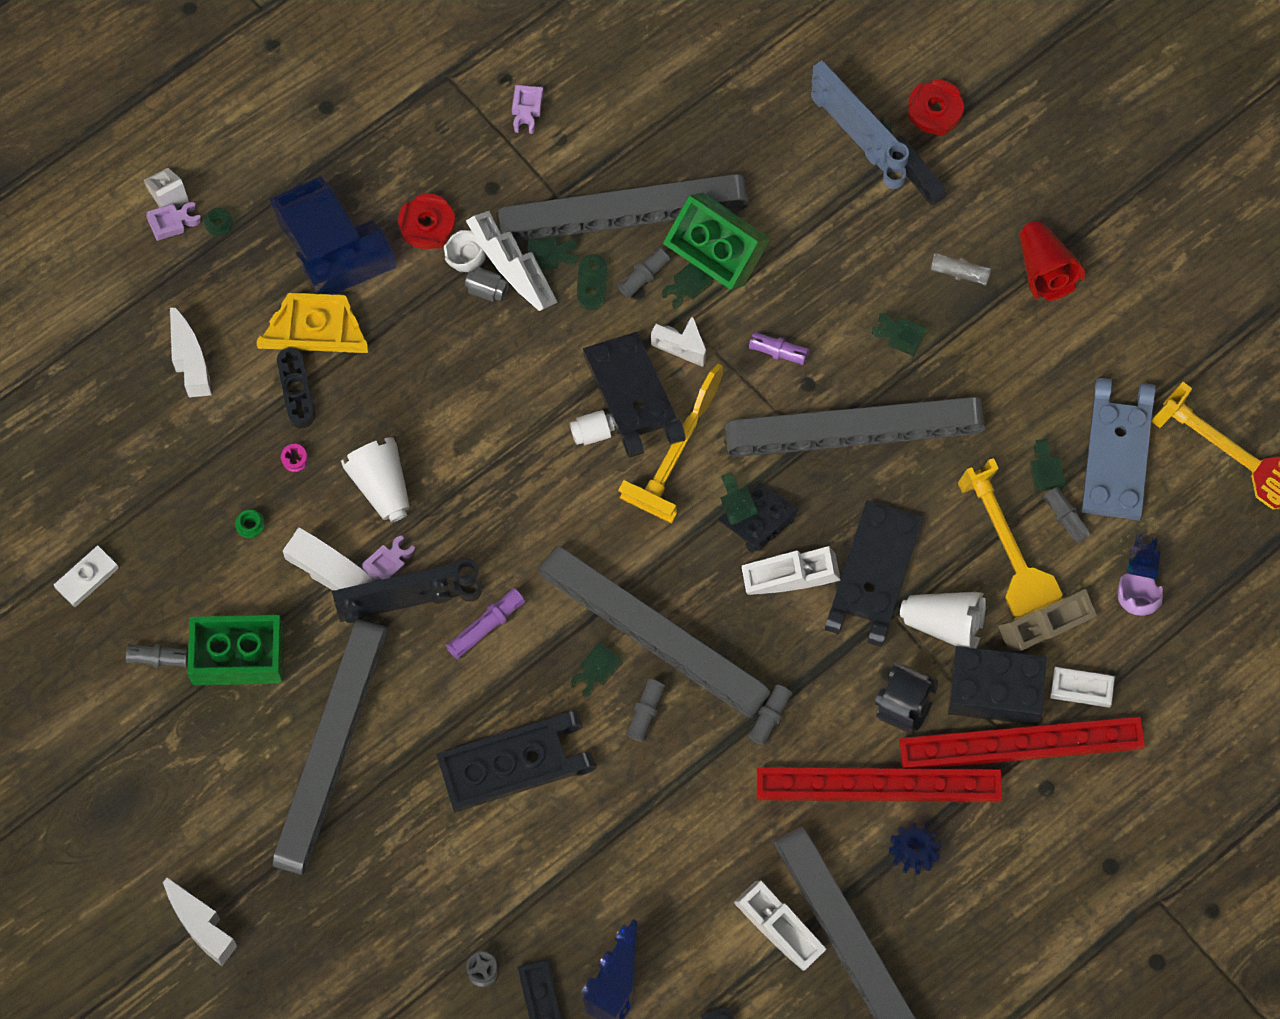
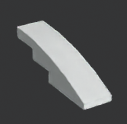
M489 211L466 220L484 252L518 293L539 311L558 303L533 253L530 252L522 255L511 232L501 234Z

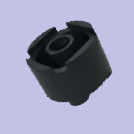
M895 663L888 677L890 682L887 688H881L876 697L875 705L879 706L876 717L882 722L913 735L914 730L918 731L930 711L932 702L929 701L930 692L936 694L938 680L908 666Z

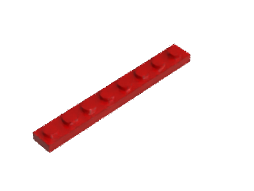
M1141 717L899 738L902 769H931L1142 750L1145 747Z
M757 767V800L1001 802V770Z

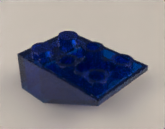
M321 176L270 199L280 228L308 262L321 259L327 253L337 248L346 247L352 241L360 238L331 187Z
M635 919L631 921L629 926L624 924L615 938V941L618 942L612 952L607 951L598 965L601 968L599 974L595 979L590 977L582 990L585 1012L595 1019H625L633 1006L638 946V925Z

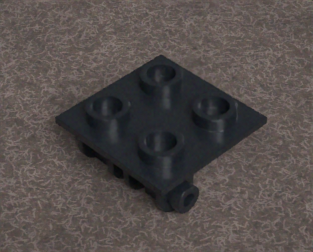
M760 483L719 517L718 520L747 542L745 544L746 548L753 553L755 551L759 552L768 543L767 538L771 541L775 538L773 532L779 535L785 527L792 524L798 509L763 483Z

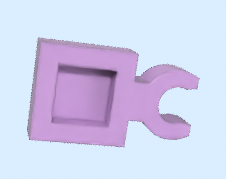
M515 85L512 115H517L513 121L515 132L518 133L519 126L526 123L529 125V134L534 133L535 121L533 117H540L543 87Z
M186 203L181 210H176L174 204L148 211L147 220L156 240L183 233V225L193 227L200 224V215L191 217L187 214L195 211V203Z
M398 536L394 539L390 550L382 545L363 563L362 569L376 581L395 577L404 569L405 563L402 561L408 560L413 556L415 547L412 545L407 550H401L399 546L402 545L404 537Z

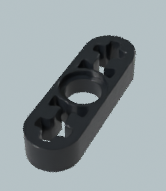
M900 135L895 137L898 142L905 144L909 150L908 162L904 166L909 180L929 204L935 205L945 199L946 191L933 172L905 138ZM893 152L892 158L895 160L905 157L901 152Z
M285 348L277 356V365L290 423L294 427L306 428L313 423L315 413L303 357L299 350ZM288 358H293L296 373L290 374L287 364ZM293 382H300L304 385V388L300 393L292 394L288 391L289 385ZM302 402L305 412L302 419H299L297 415L296 403Z

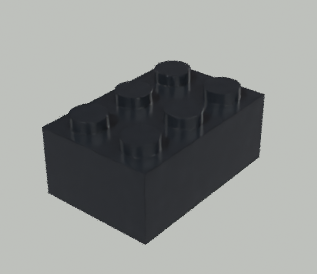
M956 646L952 665L948 715L1038 725L1042 715L1047 657Z

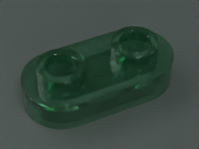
M597 254L587 255L579 263L577 300L579 305L586 310L599 309L606 299L607 262L602 256ZM592 264L598 266L596 269L588 268ZM589 290H594L596 293L594 295H588L586 292Z

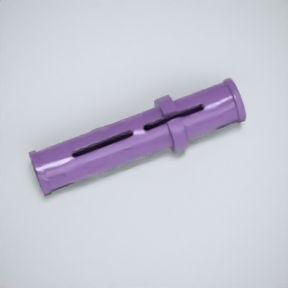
M512 588L495 604L491 603L487 606V611L471 623L456 638L445 645L447 650L455 659L459 660L460 657L483 639L491 630L499 624L503 625L507 621L506 618L525 603L524 598L516 589Z

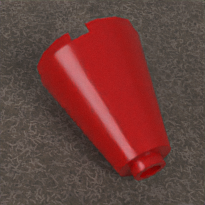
M1032 221L1023 227L1019 237L1029 288L1035 299L1039 300V297H1045L1046 301H1053L1072 293L1076 289L1075 283L1079 279L1083 281L1085 278V270L1082 263L1043 222Z

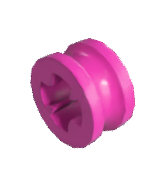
M290 444L282 450L281 461L288 471L299 472L307 466L308 455L301 445ZM293 452H298L299 457L302 458L301 461L296 460L297 464H291L290 459L287 458L289 455L293 456Z

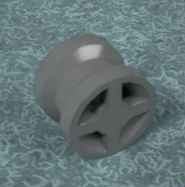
M480 951L470 956L466 969L472 984L484 988L495 983L499 971L493 955Z

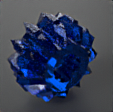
M910 822L909 831L905 827L900 826L898 827L899 836H891L890 842L894 846L889 847V854L896 856L893 859L894 866L904 863L902 870L904 874L912 867L914 868L915 875H920L921 866L929 872L932 870L931 862L939 861L940 856L936 852L941 849V843L934 842L937 837L935 831L926 834V824H923L920 830H916L915 823ZM911 844H916L917 849H920L919 853H914V850L910 848Z

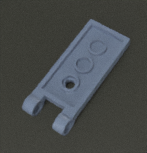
M821 60L813 66L812 100L817 106L823 107L864 150L870 163L879 166L883 171V183L890 189L902 187L906 178L904 166L907 164L909 156L907 146L898 142ZM893 152H901L905 157L895 160L892 158ZM898 172L902 177L898 180H892L887 174Z
M1097 377L1081 513L1140 521L1155 385L1140 383L1137 406L1109 403L1112 379ZM1122 428L1126 434L1119 437L1115 434V430Z

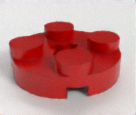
M932 80V83L924 85L921 83L912 90L909 96L908 119L924 132L944 136L949 133V130L954 129L959 124L963 116L964 101L960 97V92L953 84L947 81ZM938 102L941 104L940 108L942 110L933 111L928 105H935Z
M434 194L415 196L416 199L412 200L409 204L407 201L402 206L398 216L399 229L403 240L407 244L419 249L443 248L453 235L456 225L453 209L447 204V201ZM426 217H431V221L434 223L429 226H423L419 222L420 220L424 221Z

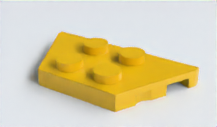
M288 293L281 303L280 310L275 312L269 321L270 326L264 335L259 336L257 339L258 349L283 350L285 348H295L305 351L368 353L367 342L352 313L346 295Z

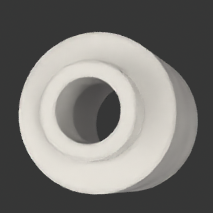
M603 410L577 417L576 421L570 422V428L576 445L583 443L585 446L611 438L610 432L615 431L610 414L605 415Z

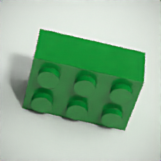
M702 192L689 195L663 244L730 290L746 284L771 238Z
M280 615L190 617L187 674L192 685L283 683L284 626Z

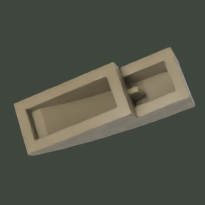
M1083 589L998 625L1008 652L1013 653L1022 651L1045 639L1055 637L1097 617L1086 589Z

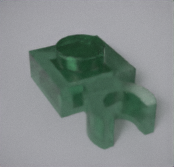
M556 238L528 239V253H533L540 269H557V261H563L568 265L577 263V255H568L566 253L569 250H577L576 241L569 240L565 241L562 245H557Z
M690 263L674 275L676 285L666 286L662 291V297L665 299L670 294H675L677 298L672 301V307L676 309L682 305L686 295L694 300L714 284V278Z
M880 313L878 322L885 324L886 327L878 328L873 326L872 334L877 338L889 337L888 346L915 356L927 328L901 317L896 324L892 322L888 315Z
M599 642L580 663V668L584 670V673H578L573 676L571 687L575 688L578 683L585 682L587 687L582 692L585 698L590 696L594 689L593 684L598 681L601 685H604L622 665V660Z

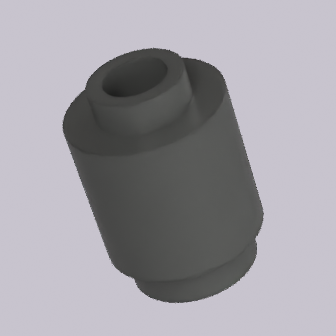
M476 267L474 271H469L465 280V287L468 288V294L491 302H496V300L502 302L506 297L509 282L501 274Z

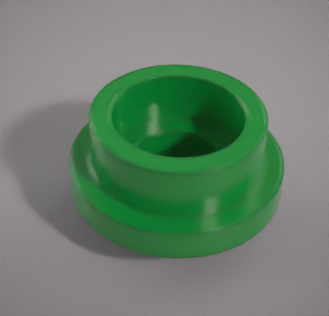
M245 510L236 518L235 527L240 536L252 539L258 537L263 532L265 521L258 511ZM248 522L256 523L251 529L245 527Z

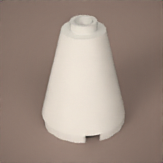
M393 437L384 438L386 444L379 446L377 441L371 442L348 454L349 461L342 459L341 463L343 469L382 519H390L391 523L407 516L405 511L410 508L397 444Z
M982 592L910 595L908 600H903L901 604L900 617L904 618L906 625L954 646L976 648L980 638L975 637V634H977L979 628L983 629L986 600L982 597L984 595Z

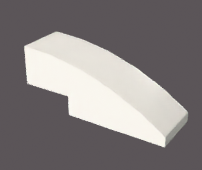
M170 308L172 362L176 372H184V384L189 397L212 395L210 377L196 336L181 313L176 308Z
M301 528L296 530L283 549L285 560L310 573L312 579L331 590L376 581L348 558Z
M829 546L802 554L797 550L742 565L744 583L748 595L792 591L840 581L836 554Z
M166 878L163 884L181 923L205 953L223 966L237 945L233 938L215 927L220 920L216 911Z
M755 881L733 902L779 950L803 971L826 950L785 903H781L762 881Z

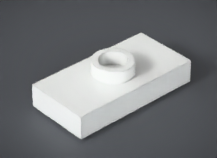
M97 545L54 584V587L76 607L117 571L119 567Z
M1054 667L1050 698L1110 708L1115 676Z

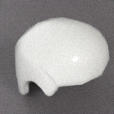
M461 230L450 237L447 244L444 245L446 262L459 272L474 271L476 267H480L484 263L487 256L472 230Z

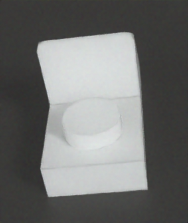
M693 317L690 318L683 334H679L673 327H663L655 324L651 332V346L704 367L706 363V349Z

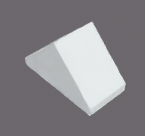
M169 168L143 180L159 208L174 204L175 208L178 209L189 203L181 179Z

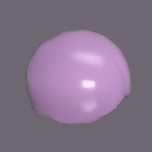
M1133 571L1127 572L1120 577L1117 591L1118 601L1127 612L1133 615L1144 616L1153 614L1162 606L1163 587H1158L1155 584L1152 574Z

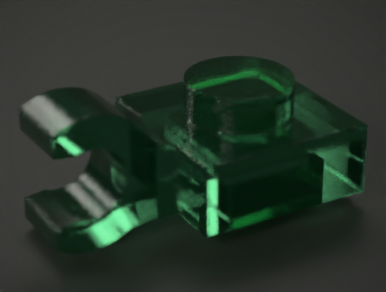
M1047 439L1035 440L1036 445L1033 446L1036 460L1030 462L1035 492L1052 490L1056 487L1064 488L1065 480L1060 457L1051 458Z
M732 472L722 475L721 478L728 494L720 497L731 525L758 514L748 487L739 489Z

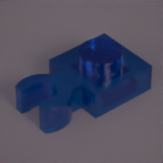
M1137 534L1134 546L1130 548L1126 574L1156 579L1160 560V552L1156 551L1158 539L1153 537L1151 543H1144L1141 540V534Z

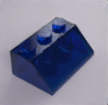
M374 220L295 252L314 294L333 295L396 268L394 255L382 229Z

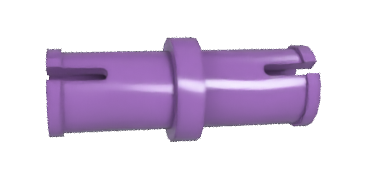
M756 331L752 334L754 340H750L749 349L773 355V359L776 360L782 358L802 366L806 364L807 360L805 358H808L809 348L788 343L782 337L776 339Z

